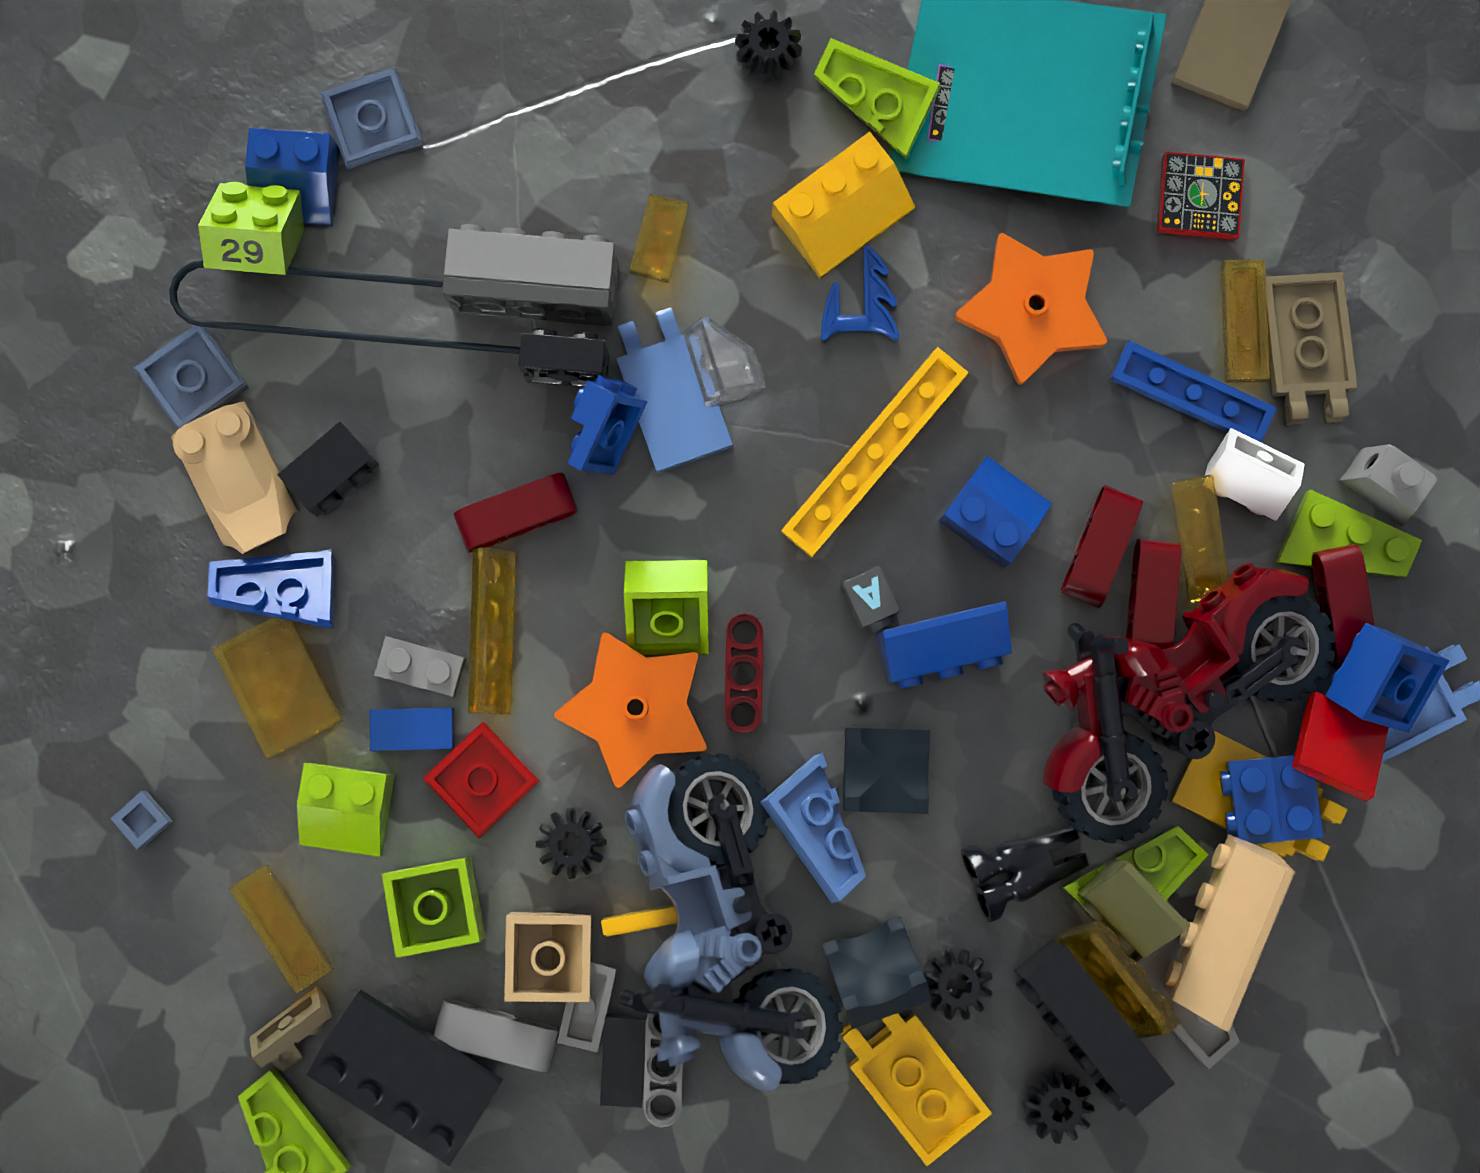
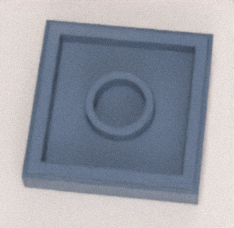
M396 67L320 92L348 170L423 144Z
M196 325L190 327L134 367V370L177 430L183 425L223 407L249 388L207 328Z

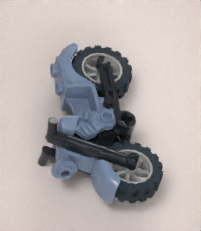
M704 754L681 764V766L673 771H670L661 764L654 766L645 774L637 786L631 807L625 812V822L630 834L634 836L640 851L638 853V861L643 874L649 876L650 883L648 885L650 891L661 888L672 900L677 912V928L675 934L671 935L661 945L646 966L644 979L652 991L638 993L625 989L619 994L620 1004L634 1011L659 1015L663 1039L658 1048V1062L668 1059L670 1066H674L695 1058L693 1050L702 1046L698 1038L692 1037L691 1031L719 1036L722 1053L731 1069L739 1078L758 1090L771 1091L776 1089L778 1084H798L802 1081L814 1079L818 1076L820 1070H826L833 1062L830 1058L834 1053H838L841 1042L838 1041L839 1033H843V1021L839 1022L838 1013L841 1012L838 1001H833L830 996L833 992L826 984L821 985L816 975L803 973L801 969L797 968L777 969L760 973L752 977L753 980L751 982L745 983L739 989L740 995L737 999H733L732 1003L725 1002L726 991L729 985L739 976L745 974L746 971L763 961L760 957L761 955L781 952L789 946L792 940V928L789 921L780 914L768 913L761 906L754 878V870L749 853H752L759 846V839L765 836L768 829L765 823L766 819L770 818V816L760 803L768 796L766 788H761L758 782L760 777L754 770L749 771L745 768L747 765L740 759L731 760L729 759L730 755ZM708 781H715L723 785L718 795L713 797ZM698 783L705 802L689 796L691 790ZM729 791H731L737 805H729L725 799ZM775 926L777 927L779 935L777 936L774 928ZM780 994H787L795 998L788 1012H785ZM770 999L775 1010L764 1009ZM802 1005L804 1006L807 1014L799 1011ZM810 1026L808 1042L803 1039L806 1033L802 1029L803 1027ZM789 1039L802 1050L791 1058H788ZM772 1040H779L778 1056L766 1047V1044Z

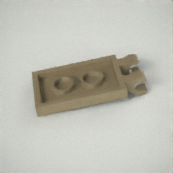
M1205 0L1171 83L1245 112L1249 107L1292 0Z
M1343 272L1263 277L1259 285L1272 397H1285L1283 411L1285 426L1302 425V420L1309 419L1306 395L1325 394L1323 407L1325 424L1343 422L1342 417L1349 416L1346 393L1354 392L1358 388Z

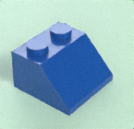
M249 128L245 164L247 186L268 187L278 185L286 189L300 190L303 224L333 226L340 149L330 133Z
M986 456L939 521L1004 569L1011 564L1053 503Z
M1365 623L1362 630L1355 636L1352 648L1341 668L1334 674L1332 684L1325 696L1362 720L1409 733L1450 660L1389 630Z

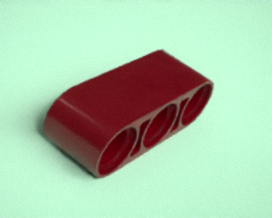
M556 473L457 510L453 515L468 553L566 519L576 514L578 509L565 474Z
M1106 485L1102 487L1065 576L1060 593L1096 608L1102 606L1140 514L1143 500Z
M1137 539L1132 561L1125 638L1150 643L1161 649L1173 646L1181 567L1180 543Z
M1357 544L1313 552L1311 562L1317 602L1321 607L1319 611L1327 614L1331 621V624L1328 625L1329 629L1334 631L1335 642L1332 643L1335 657L1333 662H1330L1333 667L1342 666L1352 648L1355 636L1362 630L1365 623L1375 626L1365 561L1362 551Z
M742 613L734 616L729 621L726 629L724 715L726 724L732 731L739 734H747L758 727L762 717L763 628L758 618L752 614ZM739 623H750L756 629V638L751 643L741 644L734 639L733 629ZM740 663L750 664L756 673L754 681L745 686L737 684L732 678V670L736 665ZM738 704H748L753 708L755 719L751 725L740 727L734 724L731 719V712Z

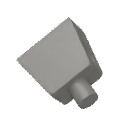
M1387 444L1362 448L1339 482L1403 526L1421 505L1438 478L1401 450Z

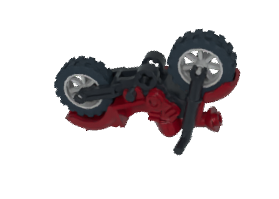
M1246 563L1232 573L1231 578L1218 589L1205 594L1200 600V606L1192 612L1187 611L1182 615L1189 631L1177 645L1167 649H1161L1156 645L1125 637H1105L1104 635L1095 637L1093 632L1086 631L1078 623H1073L1069 626L1068 635L1075 642L1077 663L1066 670H1051L1042 673L1043 679L1046 682L1043 689L1057 706L1064 704L1068 708L1074 709L1077 703L1079 727H1074L1065 734L1051 751L1045 765L1042 783L1052 788L1053 798L1060 805L1057 809L1060 815L1068 820V824L1094 840L1116 843V840L1120 839L1126 842L1134 839V834L1146 832L1151 827L1149 823L1152 819L1157 820L1162 812V809H1160L1161 803L1166 801L1168 796V790L1165 789V782H1168L1167 770L1162 769L1163 759L1158 752L1152 750L1153 746L1150 743L1124 731L1123 715H1130L1145 730L1152 732L1154 740L1159 745L1189 758L1200 759L1207 756L1214 747L1215 733L1211 727L1213 721L1239 702L1245 701L1251 696L1276 703H1284V700L1293 702L1302 699V694H1311L1318 688L1316 684L1320 679L1325 680L1330 671L1327 669L1329 661L1333 662L1335 657V651L1332 650L1335 634L1334 631L1329 629L1328 625L1331 624V621L1327 614L1319 611L1321 607L1314 601L1307 600L1302 596L1308 589L1309 580L1307 577L1276 568H1257L1253 563ZM1285 617H1288L1295 626L1284 634ZM1274 621L1273 632L1266 630L1265 628ZM1195 738L1198 744L1192 747L1190 745L1192 744ZM1132 773H1134V782L1130 780ZM1100 793L1093 809H1091L1086 796ZM1125 796L1129 797L1128 801L1123 805L1121 799ZM1110 798L1116 811L1102 814Z

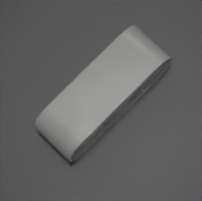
M443 999L434 1036L462 1052L530 1070L548 1072L560 1029L546 1023L454 999Z
M648 1013L645 1032L643 1109L649 1123L656 1127L664 1128L674 1124L680 1117L683 1103L684 1063L676 1065L669 1072H661L655 1068L653 1057L658 1053V1048L663 1038L661 1029L654 1022L655 1014ZM658 1095H667L674 1101L675 1108L669 1114H658L652 1107V1100Z

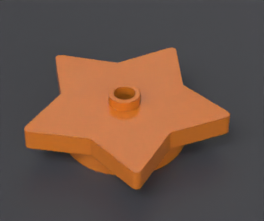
M1001 233L998 235L995 244L990 283L956 312L954 318L957 322L994 339L1001 347L1018 385H1023L1055 352L1102 348L1107 343V338L1085 299L1094 251L1088 249L1044 257L1008 235ZM1029 300L1039 303L1042 309H1032L1029 305Z
M604 632L600 639L592 682L554 713V717L598 741L616 788H621L656 754L706 751L707 745L687 705L699 655L696 652L646 658L609 633ZM634 699L640 700L644 706L642 713L636 716L631 715L627 708L629 702Z

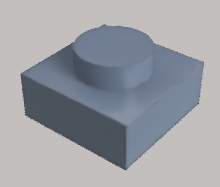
M147 791L138 793L110 818L137 850L143 849L173 822Z

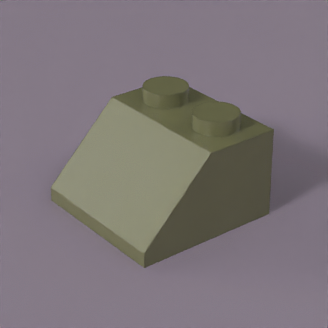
M1112 859L1077 893L1085 901L1081 906L1082 910L1097 925L1104 921L1115 932L1110 938L1127 956L1134 952L1136 955L1146 958L1190 927L1188 922L1127 861Z

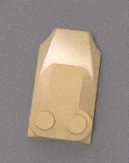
M245 401L220 407L183 425L171 436L174 452L182 460L223 546L232 547L244 554L287 532V526L292 515L299 512L288 487L277 475L280 473V470L249 405Z

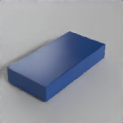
M454 708L370 710V751L454 749Z

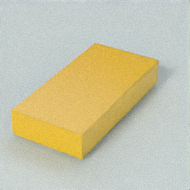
M673 904L606 917L601 920L603 935L609 937L676 924L677 912Z

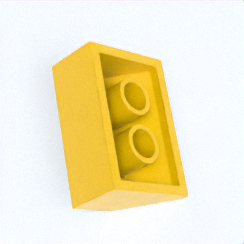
M869 131L774 201L772 218L817 276L822 278L915 209V204L895 163Z

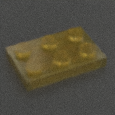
M273 617L212 649L266 759H271L344 721L294 621Z
M1098 920L1065 930L1055 939V941L1069 949L1139 1038L1170 1034L1181 1023L1173 1014V1007L1169 1000L1153 989L1145 979L1146 973L1138 962L1125 954L1118 945L1119 939L1108 926Z

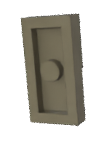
M316 986L249 1037L252 1059L261 1068L270 1062L284 1072L303 1057L302 1049L298 1043L308 1035L318 1033L331 1018L325 994Z

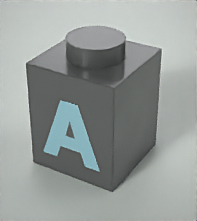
M880 566L842 582L840 587L860 631L870 627L872 633H875L895 624L892 616L897 615L901 610Z

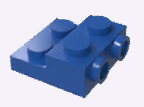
M598 375L596 382L587 381L586 386L580 389L574 400L575 410L571 419L584 425V427L572 441L570 448L572 454L567 464L580 471L615 474L648 402L635 395L638 388L620 379L615 378V380H612L603 375Z
M1294 755L1226 762L1227 770L1220 771V782L1223 796L1230 795L1232 812L1225 813L1227 835L1229 834L1252 844L1322 838L1323 830L1316 779L1292 768Z

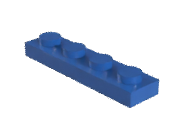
M1129 340L1125 344L1109 379L1223 432L1228 433L1230 428L1261 443L1277 407Z

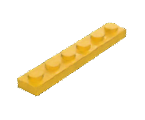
M937 347L784 526L781 533L809 557L813 558L969 372Z

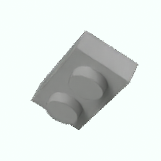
M385 636L374 676L455 698L466 658Z
M591 962L590 1002H566L557 1043L593 1052L599 1051L605 1025V1016L608 1012L618 968Z

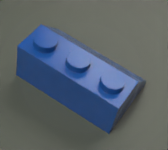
M1005 601L883 630L876 637L888 684L898 682L899 689L923 684L922 676L938 672L939 680L963 674L962 666L973 663L978 664L979 670L1002 665L1001 657L1012 653L1008 611Z

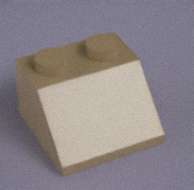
M511 912L506 915L504 1002H590L592 916L555 912Z

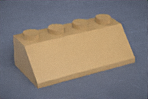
M1228 834L1225 844L1220 843L1213 854L1211 867L1215 869L1209 883L1204 882L1198 891L1195 905L1199 908L1193 922L1188 921L1190 927L1180 936V945L1183 947L1177 961L1171 960L1164 976V984H1167L1166 989L1173 1001L1220 1029L1229 1032L1295 871L1276 852Z

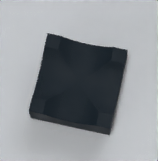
M845 728L843 811L928 814L930 730Z
M901 916L886 921L883 925L867 934L850 939H835L822 944L852 1029L932 1001L926 979L910 943Z

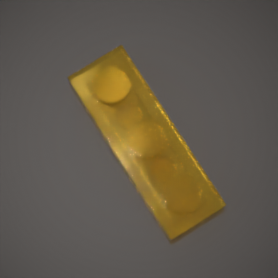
M1224 260L1221 263L1225 382H1266L1270 379L1265 260Z
M1211 474L1170 482L1188 601L1190 603L1200 602L1205 594L1218 589L1229 579L1214 477Z
M269 865L262 866L229 888L295 994L334 970V967Z

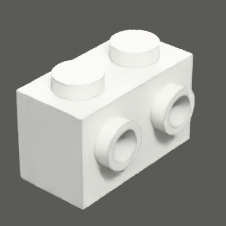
M1230 428L1207 464L1202 485L1210 488L1214 494L1220 497H1228L1246 506L1254 514L1265 515L1277 521L1301 486L1305 464Z

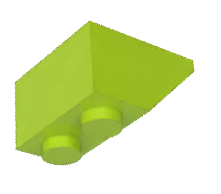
M707 560L625 561L624 607L627 646L641 655H675L690 652L709 654Z
M304 763L297 800L299 845L382 857L395 775L317 763Z

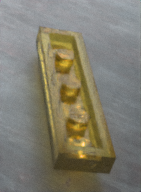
M490 548L473 549L468 713L511 714L515 551Z

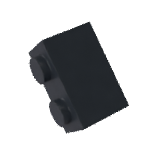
M338 422L277 475L305 508L318 517L322 513L328 515L336 510L344 501L342 496L353 486L357 489L365 485L374 476L375 472L373 469L379 463L343 423Z

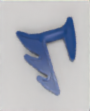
M865 245L863 249L864 315H840L839 284L837 282L833 283L826 299L822 318V342H827L831 335L839 331H872L882 333L893 341L899 340L900 335L894 319L878 301L881 300L887 303L892 309L897 306V301L883 280L874 273L877 272L882 277H887L889 272L880 256L869 245Z

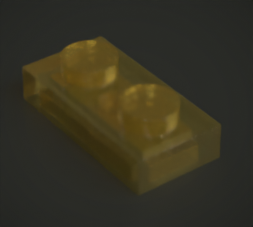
M649 194L630 267V274L670 283L689 210V203Z

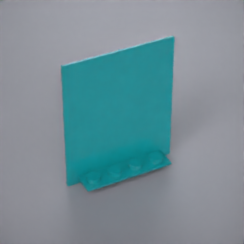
M922 0L907 70L936 81L939 64L955 68L942 141H927L931 107L907 160L892 147L890 158L895 163L899 173L1130 207L1141 147L1144 145L1143 136L1147 116L1151 111L1149 105L1154 80L1157 79L1155 74L1167 15L1066 0Z

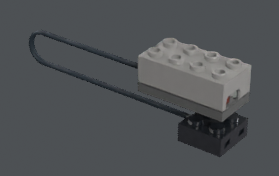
M464 224L460 226V229L449 228L444 268L445 277L443 280L289 267L286 274L442 287V294L446 301H450L449 306L454 313L613 327L619 263L614 242H608V239L603 236L585 235L583 240L567 239V235L554 231L543 232L542 236L526 235L524 230L517 228H503L501 233L486 232L484 227L478 225ZM203 260L192 261L181 267L173 277L169 288L170 303L176 314L187 323L199 327L519 354L518 366L521 372L524 373L528 383L584 387L588 380L596 382L598 375L608 377L610 357L605 340H599L597 334L590 332H575L574 337L557 336V331L535 328L532 334L521 333L520 347L200 320L189 317L182 311L178 303L177 291L181 280L187 273L197 268H204Z

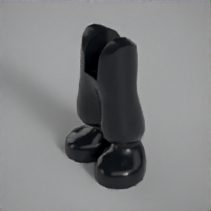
M1068 826L1032 837L1001 843L992 854H987L973 845L961 849L964 866L975 884L986 882L1004 872L1008 873L1007 879L997 883L985 884L975 890L980 908L988 922L991 923L999 920L1009 901L1024 902L1056 882L1089 866L1086 853L1068 856L1057 862L1053 861L1050 850L1066 846L1079 839L1080 837L1076 829Z

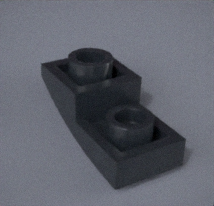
M606 1014L600 1106L642 1108L647 1016Z

